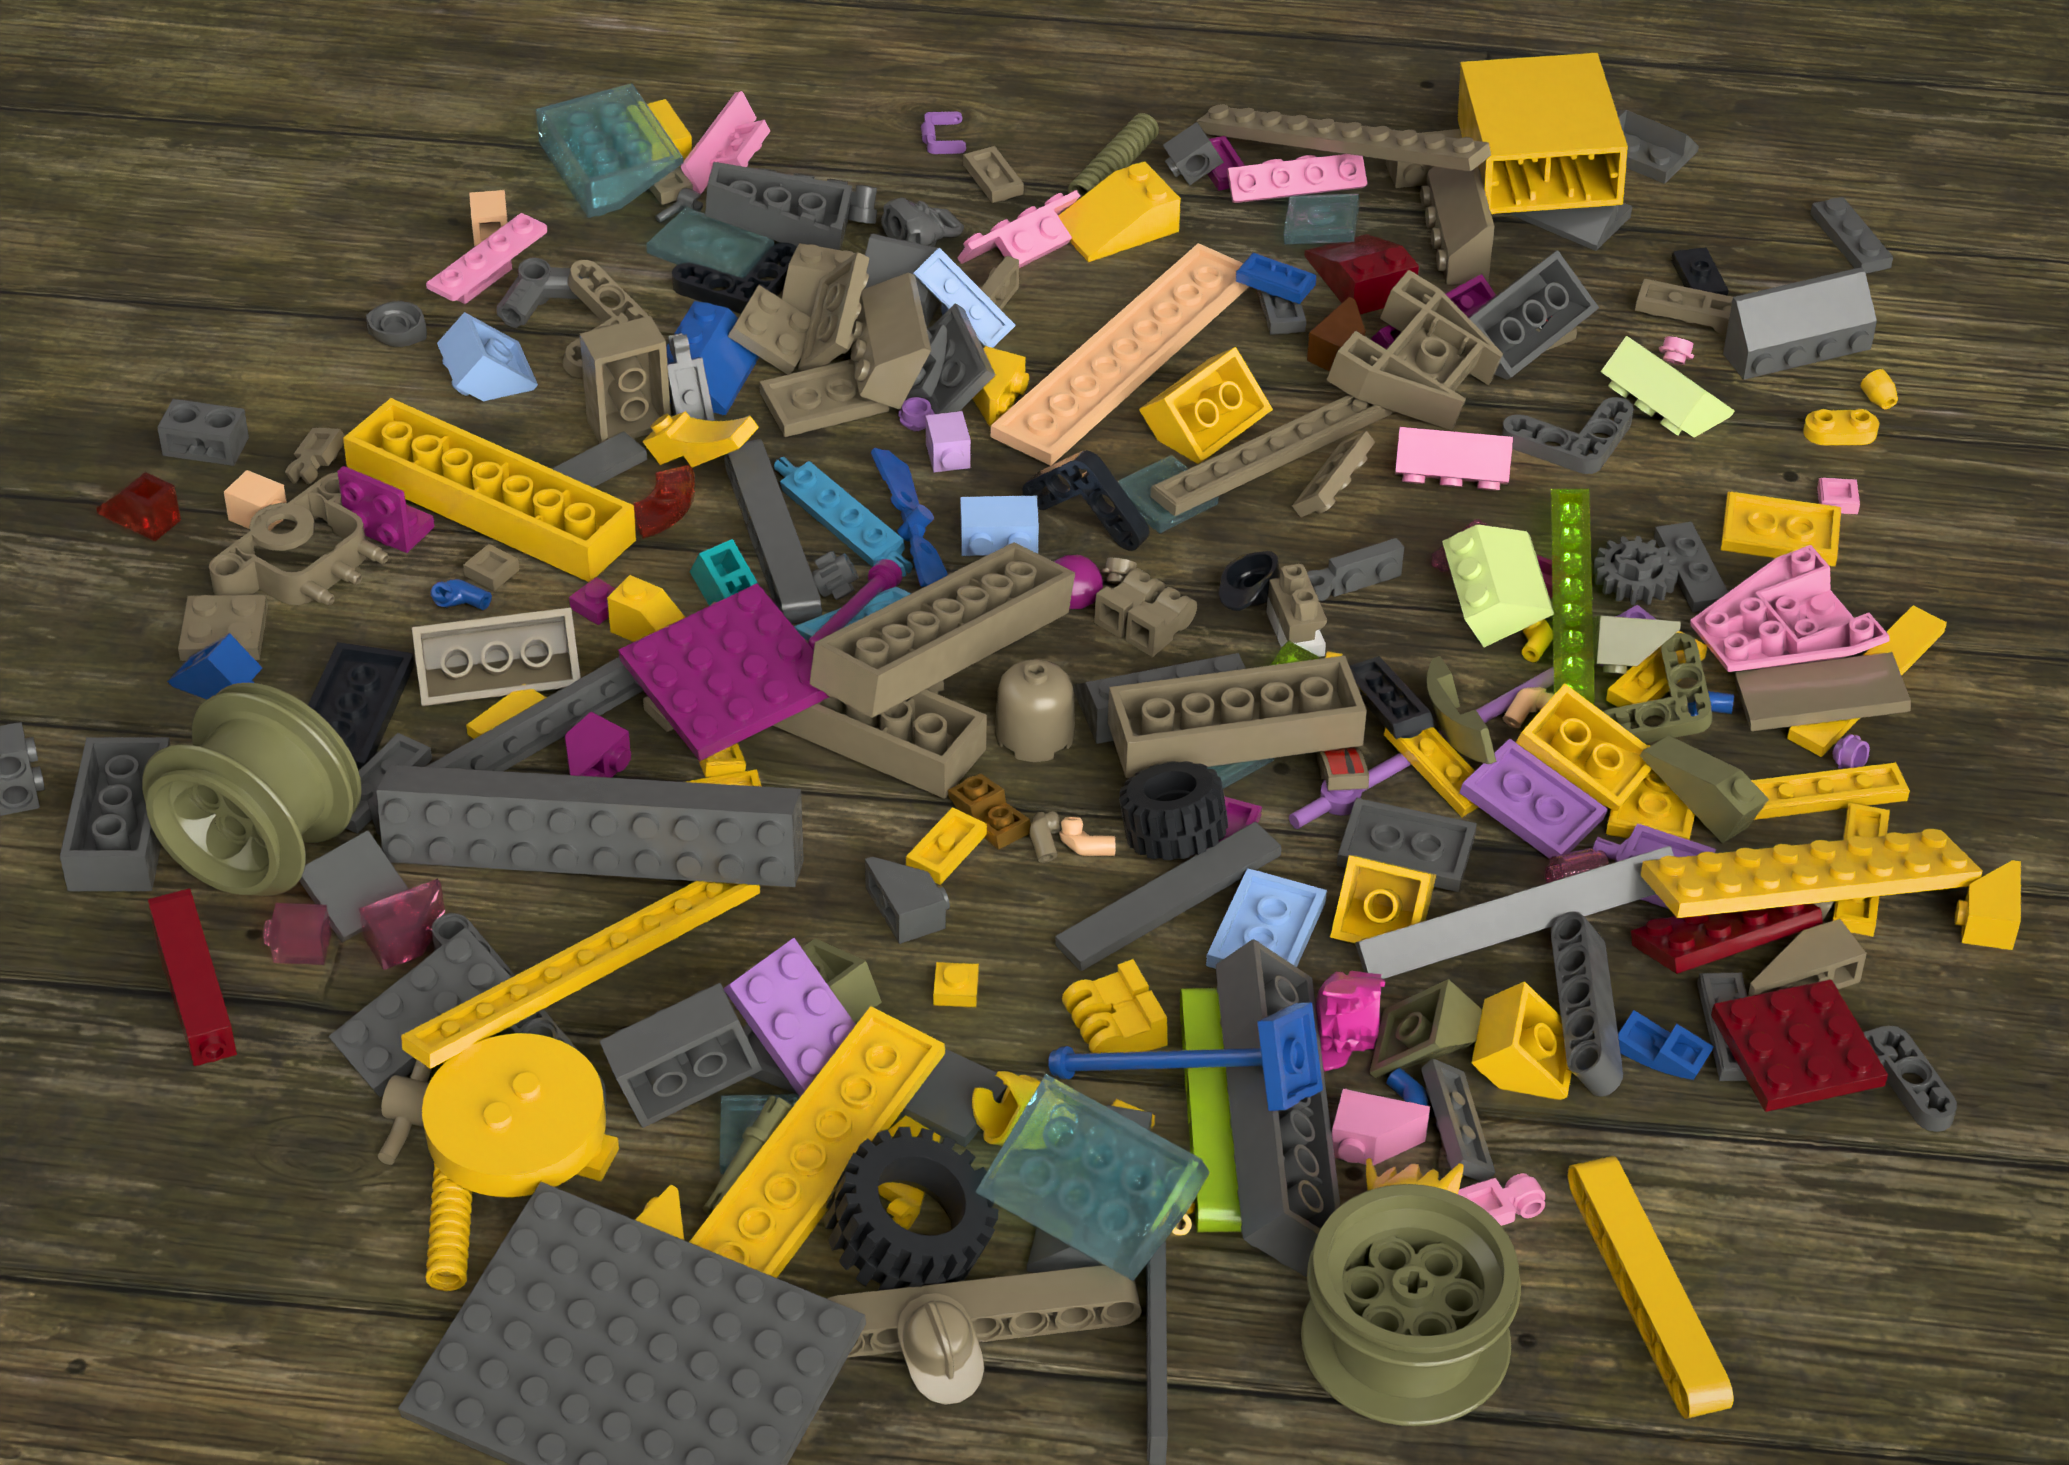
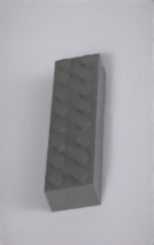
M1252 939L1216 964L1217 992L1221 1014L1220 1024L1222 1027L1224 1049L1261 1048L1257 1021L1295 1003L1312 1002L1323 1090L1311 1097L1300 1100L1298 1104L1286 1110L1269 1111L1263 1066L1226 1067L1227 1092L1229 1094L1231 1113L1230 1124L1233 1133L1234 1161L1238 1182L1237 1194L1240 1202L1242 1222L1241 1232L1243 1239L1251 1246L1259 1248L1277 1259L1281 1264L1307 1277L1309 1257L1318 1234L1325 1221L1341 1206L1312 977L1255 939Z

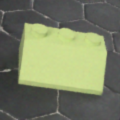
M1628 336L1624 338L1601 371L1612 380L1608 385L1610 388L1627 398L1629 393L1637 397L1638 399L1634 405L1651 417L1655 412L1661 414L1664 418L1660 423L1676 435H1679L1683 430L1696 437L1730 418L1735 412Z
M1477 524L1442 541L1464 619L1483 647L1554 615L1533 543L1527 531Z

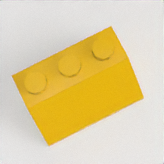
M1234 347L1209 358L1139 410L1159 442L1199 464L1273 409L1239 351Z

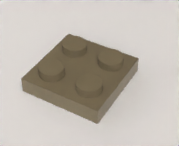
M758 285L728 337L789 375L802 356L811 318Z
M266 595L188 596L178 647L180 661H187L190 656L229 633L255 660H260L268 610Z

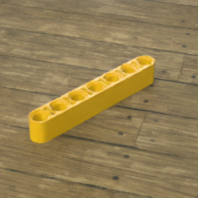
M1615 1156L1570 1165L1568 1168V1182L1572 1196L1679 1413L1684 1419L1730 1409L1733 1405V1390L1728 1375L1620 1162Z

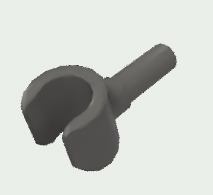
M689 188L682 189L678 194L677 202L655 215L656 220L661 223L683 209L697 214L703 208V203L697 200L701 197V194Z

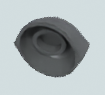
M387 302L377 306L366 315L368 333L385 345L405 347L427 338L423 313L417 305L410 302Z

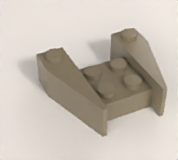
M1408 270L1391 290L1380 317L1381 320L1402 333L1386 350L1355 331L1338 350L1327 381L1358 400L1452 430L1466 398L1455 392L1456 388L1468 374L1489 385L1503 353L1440 288Z

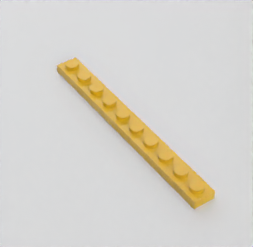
M695 881L401 1035L402 1050L430 1069L463 1052L472 1044L513 1026L519 1021L547 1008L549 1005L579 991L594 981L760 894V885Z

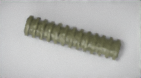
M1145 113L1135 115L1117 136L1098 153L1096 158L1069 184L1068 193L1070 194L1077 190L1080 195L1077 199L1079 200L1114 171L1130 166L1137 156L1158 136L1159 126L1155 119Z

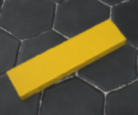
M1896 762L1751 780L1769 799L1754 820L1848 808L1849 803L1869 806L1907 801L1910 792Z
M1849 803L1843 840H1849V838L1854 836L1865 838L1886 836L1890 810ZM1879 896L1835 901L1832 921L1841 919L1851 933L1873 937L1876 927Z

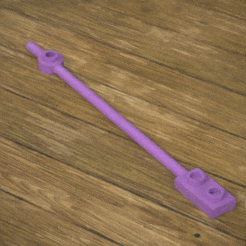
M1638 605L1616 616L1655 619ZM1592 630L1581 636L1580 652L1478 708L1476 711L1484 723L1506 712L1521 689L1529 687H1542L1546 689L1592 663ZM1401 753L1368 770L1369 788L1412 764ZM1325 780L1321 785L1320 798L1290 814L1289 821L1294 828L1298 829L1327 812L1334 815H1349L1352 812L1356 798L1361 799L1362 792L1368 789L1328 791Z

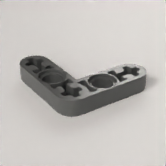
M1611 397L1605 399L1580 434L1521 414L1511 415L1503 422L1501 436L1513 437L1512 449L1579 473L1593 474L1603 467L1631 427L1634 408L1624 398ZM1594 433H1603V434L1609 435L1610 437H1608V438H1601V437H1597V436H1595V435H1593V434H1594ZM1545 442H1556L1561 444V446H1548Z
M1882 1026L1863 1032L1888 1073L1887 1082L1916 1123L1922 1128L1933 1132L1945 1131L1950 1128L1956 1113L1957 1102L1911 1036L1905 1030L1896 1026ZM1904 1073H1915L1924 1082L1920 1084L1909 1083L1902 1078V1075Z

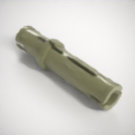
M773 1095L769 1096L752 1127L750 1126L745 1129L742 1134L744 1140L738 1152L733 1157L719 1184L703 1207V1211L708 1216L792 1109L788 1102L779 1097L776 1100V1097Z

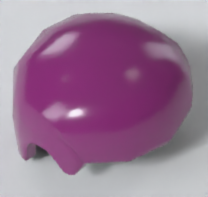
M1064 555L1053 561L1075 572L1069 609H1083L1096 601V593L1103 588L1102 576L1096 564L1082 555Z

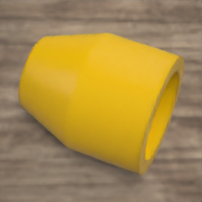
M1875 370L1862 380L1860 384L1861 389L1875 405L1882 409H1889L1897 403L1896 386L1885 370Z

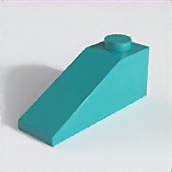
M733 539L699 553L689 571L709 606L714 601L719 602L758 583Z

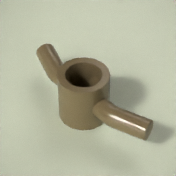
M417 1059L411 1077L392 1076L383 1094L382 1115L385 1118L394 1120L392 1129L378 1154V1159L387 1165H392L395 1162L408 1137L411 1126L424 1127L422 1104L432 1068H428Z

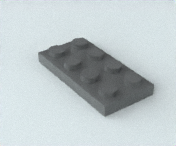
M465 927L328 1037L374 1092L381 1097L392 1076L406 1077L413 1071L416 1059L402 1050L401 1035L512 977Z

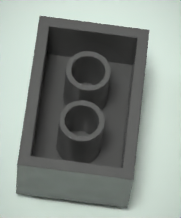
M721 983L701 990L675 1005L662 1009L654 1015L627 1028L620 1029L613 1035L600 1040L612 1071L642 1128L762 1070Z

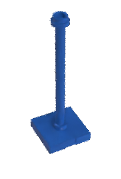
M1312 1002L1295 1003L1257 1021L1261 1048L1075 1054L1071 1047L1062 1046L1058 1050H1053L1049 1056V1070L1053 1076H1058L1060 1079H1071L1075 1071L1263 1066L1269 1111L1286 1110L1298 1104L1300 1100L1311 1097L1323 1090Z

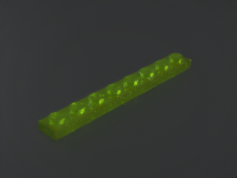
M1551 489L1554 695L1565 683L1594 705L1589 489Z

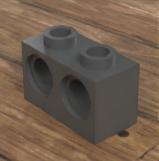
M178 399L172 400L157 427L163 456L231 466L235 465L249 438L244 409Z
M22 722L0 726V816L40 808L37 791L45 790L41 767H32L31 762L38 761L34 737L25 738Z

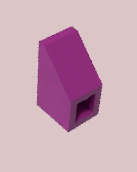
M593 712L587 714L565 734L569 775L612 778L616 773L623 771L631 761L629 731Z

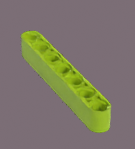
M1217 988L1180 989L1182 1050L1224 1049ZM1226 1067L1184 1068L1193 1195L1196 1205V1231L1241 1232L1242 1222L1240 1202L1237 1194L1238 1182L1234 1161L1233 1133L1230 1124L1231 1113L1229 1094L1227 1092Z

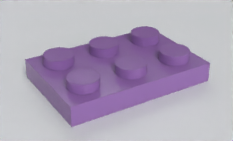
M1509 739L1494 753L1497 762L1492 764L1483 763L1463 782L1459 792L1556 864L1568 855L1604 819L1608 810L1512 739Z
M795 938L782 945L723 988L800 1097L856 1026Z

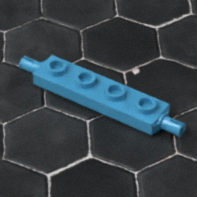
M781 457L780 461L777 460L775 462V471L785 477L780 481L782 491L873 567L878 561L889 559L899 565L902 577L906 576V572L908 574L913 568L912 563L901 555L905 549L903 538L814 464L808 461L798 468L785 457Z

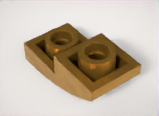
M980 773L969 777L948 790L949 798L959 811L987 824V835L984 838L998 850L1030 834V819L1007 804L1004 789Z

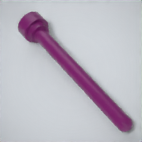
M889 559L878 561L869 570L868 583L809 639L808 644L814 650L815 642L844 628L880 592L895 586L897 587L902 581V571L899 565Z

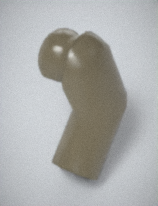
M1042 811L1036 813L1030 826V838L1040 863L1052 861L1058 856L1051 833L1055 834L1060 831L1061 822L1059 815L1054 811L1046 814Z

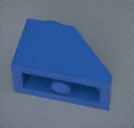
M229 633L190 656L168 680V683L174 688L208 699L232 684L254 683L252 679L259 673L262 667Z

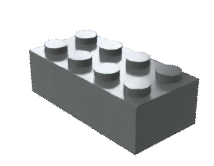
M86 737L60 853L68 891L153 890L162 844L156 837L147 816L142 790V776L148 760L160 749L171 746L169 737Z

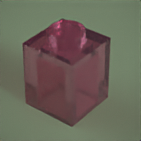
M276 903L272 920L265 921L263 933L264 944L271 946L273 963L325 965L332 934L327 905Z

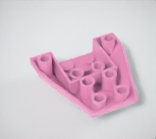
M1812 545L1775 558L1690 620L1691 627L1727 672L1841 659L1889 641L1888 633L1869 612L1854 618L1830 590V566Z

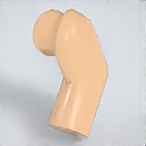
M1542 687L1521 689L1503 716V721L1513 728H1520L1528 713L1541 711L1554 694L1547 693L1546 689Z
M1065 817L1062 820V831L1059 832L1060 839L1074 852L1081 856H1115V836H1090L1083 831V821L1079 817Z

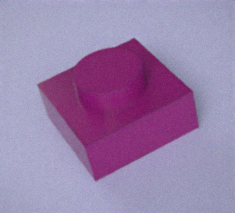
M596 577L569 597L570 607L596 625H600L609 618L607 597L615 588Z

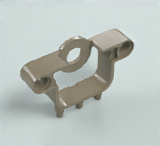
M335 472L322 477L290 502L269 505L259 510L251 519L250 531L210 561L209 570L214 595H252L260 589L275 599L289 605H302L315 600L329 606L335 600L334 595L328 592L330 587L341 579L354 585L359 584L362 576L355 571V568L366 557L372 561L384 564L388 561L389 556L382 548L365 539L362 519L356 513L342 506L338 473ZM318 517L327 521L328 526L332 527L333 533L344 539L328 555L324 554L310 566L298 572L282 571L257 557L254 546L259 545L269 550L284 551L306 543L313 535L315 529L314 520ZM286 519L297 524L292 531L284 534H276L268 530L269 525L277 520Z

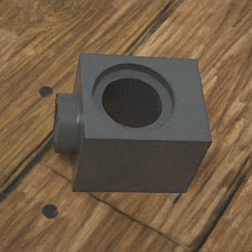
M1198 122L1163 144L1170 155L1165 162L1175 177L1182 174L1189 186L1224 163Z

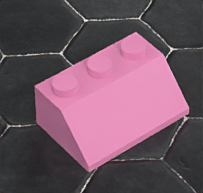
M1400 427L1395 475H1402V482L1425 484V478L1440 479L1441 486L1462 487L1463 481L1478 482L1477 489L1499 491L1500 484L1507 485L1509 483L1513 437Z

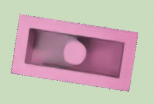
M1343 1089L1332 1128L1334 1157L1350 1163L1366 1164V1159L1371 1158L1373 1165H1376L1425 1142L1430 1106Z

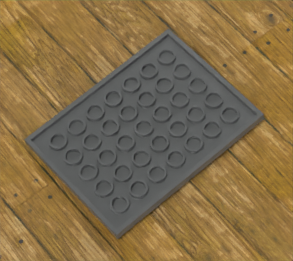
M540 1182L398 1410L402 1418L510 1465H787L866 1325V1318L863 1313Z

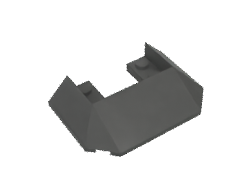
M1616 110L1628 145L1627 169L1665 184L1698 152L1699 146L1687 134L1629 110ZM1623 202V205L1511 212L1507 214L1597 251L1631 217L1632 206Z

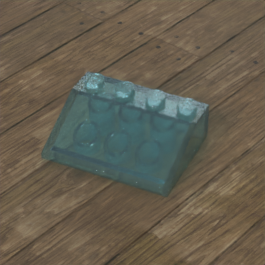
M632 83L536 109L539 143L588 218L605 215L608 212L623 208L684 163L683 156Z
M1045 1074L978 1186L976 1193L1129 1280L1134 1281L1187 1213L1210 1171L1201 1158Z

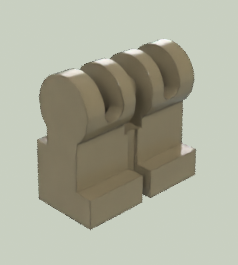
M1136 568L1115 588L1111 589L1106 586L1096 593L1094 623L1119 638H1123L1126 635L1127 643L1154 657L1173 640V635L1176 632L1182 631L1190 625L1197 611V602L1188 596L1180 597L1178 590L1172 587L1165 588V584L1157 578L1150 580L1148 573Z

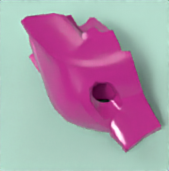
M1350 971L1349 975H1345L1344 972H1335L1327 978L1319 989L1316 997V1012L1322 1045L1321 1053L1324 1072L1345 1066L1353 1051L1374 1049L1379 1033L1381 987L1385 985V980L1381 979L1382 974Z

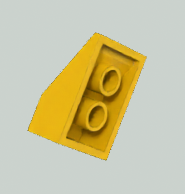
M1144 161L1114 171L1058 215V217L1072 237L1069 242L1087 262H1091L1179 232L1181 198Z
M1565 683L1521 732L1516 741L1518 745L1600 804L1618 811L1652 770L1640 757L1642 751L1649 746Z

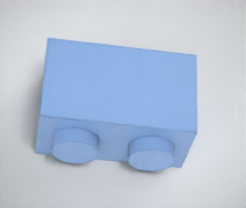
M1037 496L960 497L962 556H986L1013 542L1038 554L1039 523Z

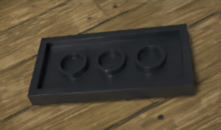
M337 642L308 706L322 716L342 738L351 752L359 771L377 752L415 666L414 653Z

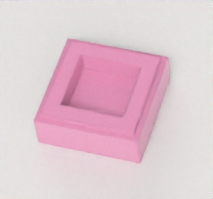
M1819 478L1817 486L1819 504L1842 507L1841 513L1858 514L1860 501L1857 480Z

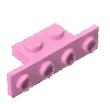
M742 91L736 92L681 164L684 175L693 184V190L700 194L708 185L713 162L747 167L748 161L762 147V142L770 132L765 120L754 122L757 118Z
M1351 154L1317 158L1315 155H1306L1292 161L1273 159L1258 165L1227 169L1231 198L1234 203L1364 188L1367 185L1363 156Z
M1077 190L1065 196L1062 193H1058L1047 200L1044 204L1045 206L1039 209L1032 206L1023 211L1017 217L1018 219L1011 223L1006 219L995 225L990 230L991 232L984 236L981 233L971 236L963 243L965 248L958 256V260L963 264L998 247L1004 257L1010 256L1019 259V268L1067 245L1072 237L1058 215L1074 204L1080 195Z
M520 213L426 283L427 289L451 301L457 300L463 304L468 303L512 270L511 259L546 234L547 225Z

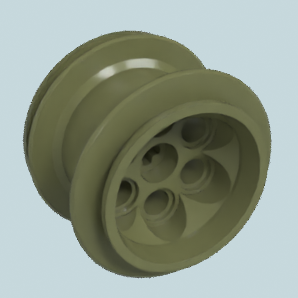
M258 683L232 684L205 700L199 706L193 718V745L178 744L160 749L148 760L142 776V790L147 816L156 837L165 850L179 865L197 879L216 889L239 895L275 896L292 889L301 879L305 869L306 853L304 843L325 842L337 837L349 824L361 798V780L355 760L342 738L332 726L301 700L282 690Z
M1416 1184L1390 1185L1366 1191L1351 1198L1330 1215L1322 1226L1309 1257L1307 1282L1311 1299L1304 1312L1301 1328L1304 1356L1311 1372L1320 1385L1334 1399L1352 1411L1376 1421L1401 1426H1427L1452 1421L1472 1412L1485 1403L1494 1394L1506 1375L1511 1356L1509 1327L1516 1315L1521 1295L1517 1255L1503 1227L1485 1209L1459 1194L1437 1187Z

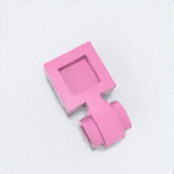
M1524 1173L1510 1178L1504 1189H1502L1497 1179L1493 1178L1459 1189L1458 1191L1459 1195L1485 1209L1501 1226L1514 1222L1515 1213L1524 1218H1532L1540 1214L1545 1208L1544 1191L1534 1177H1529Z

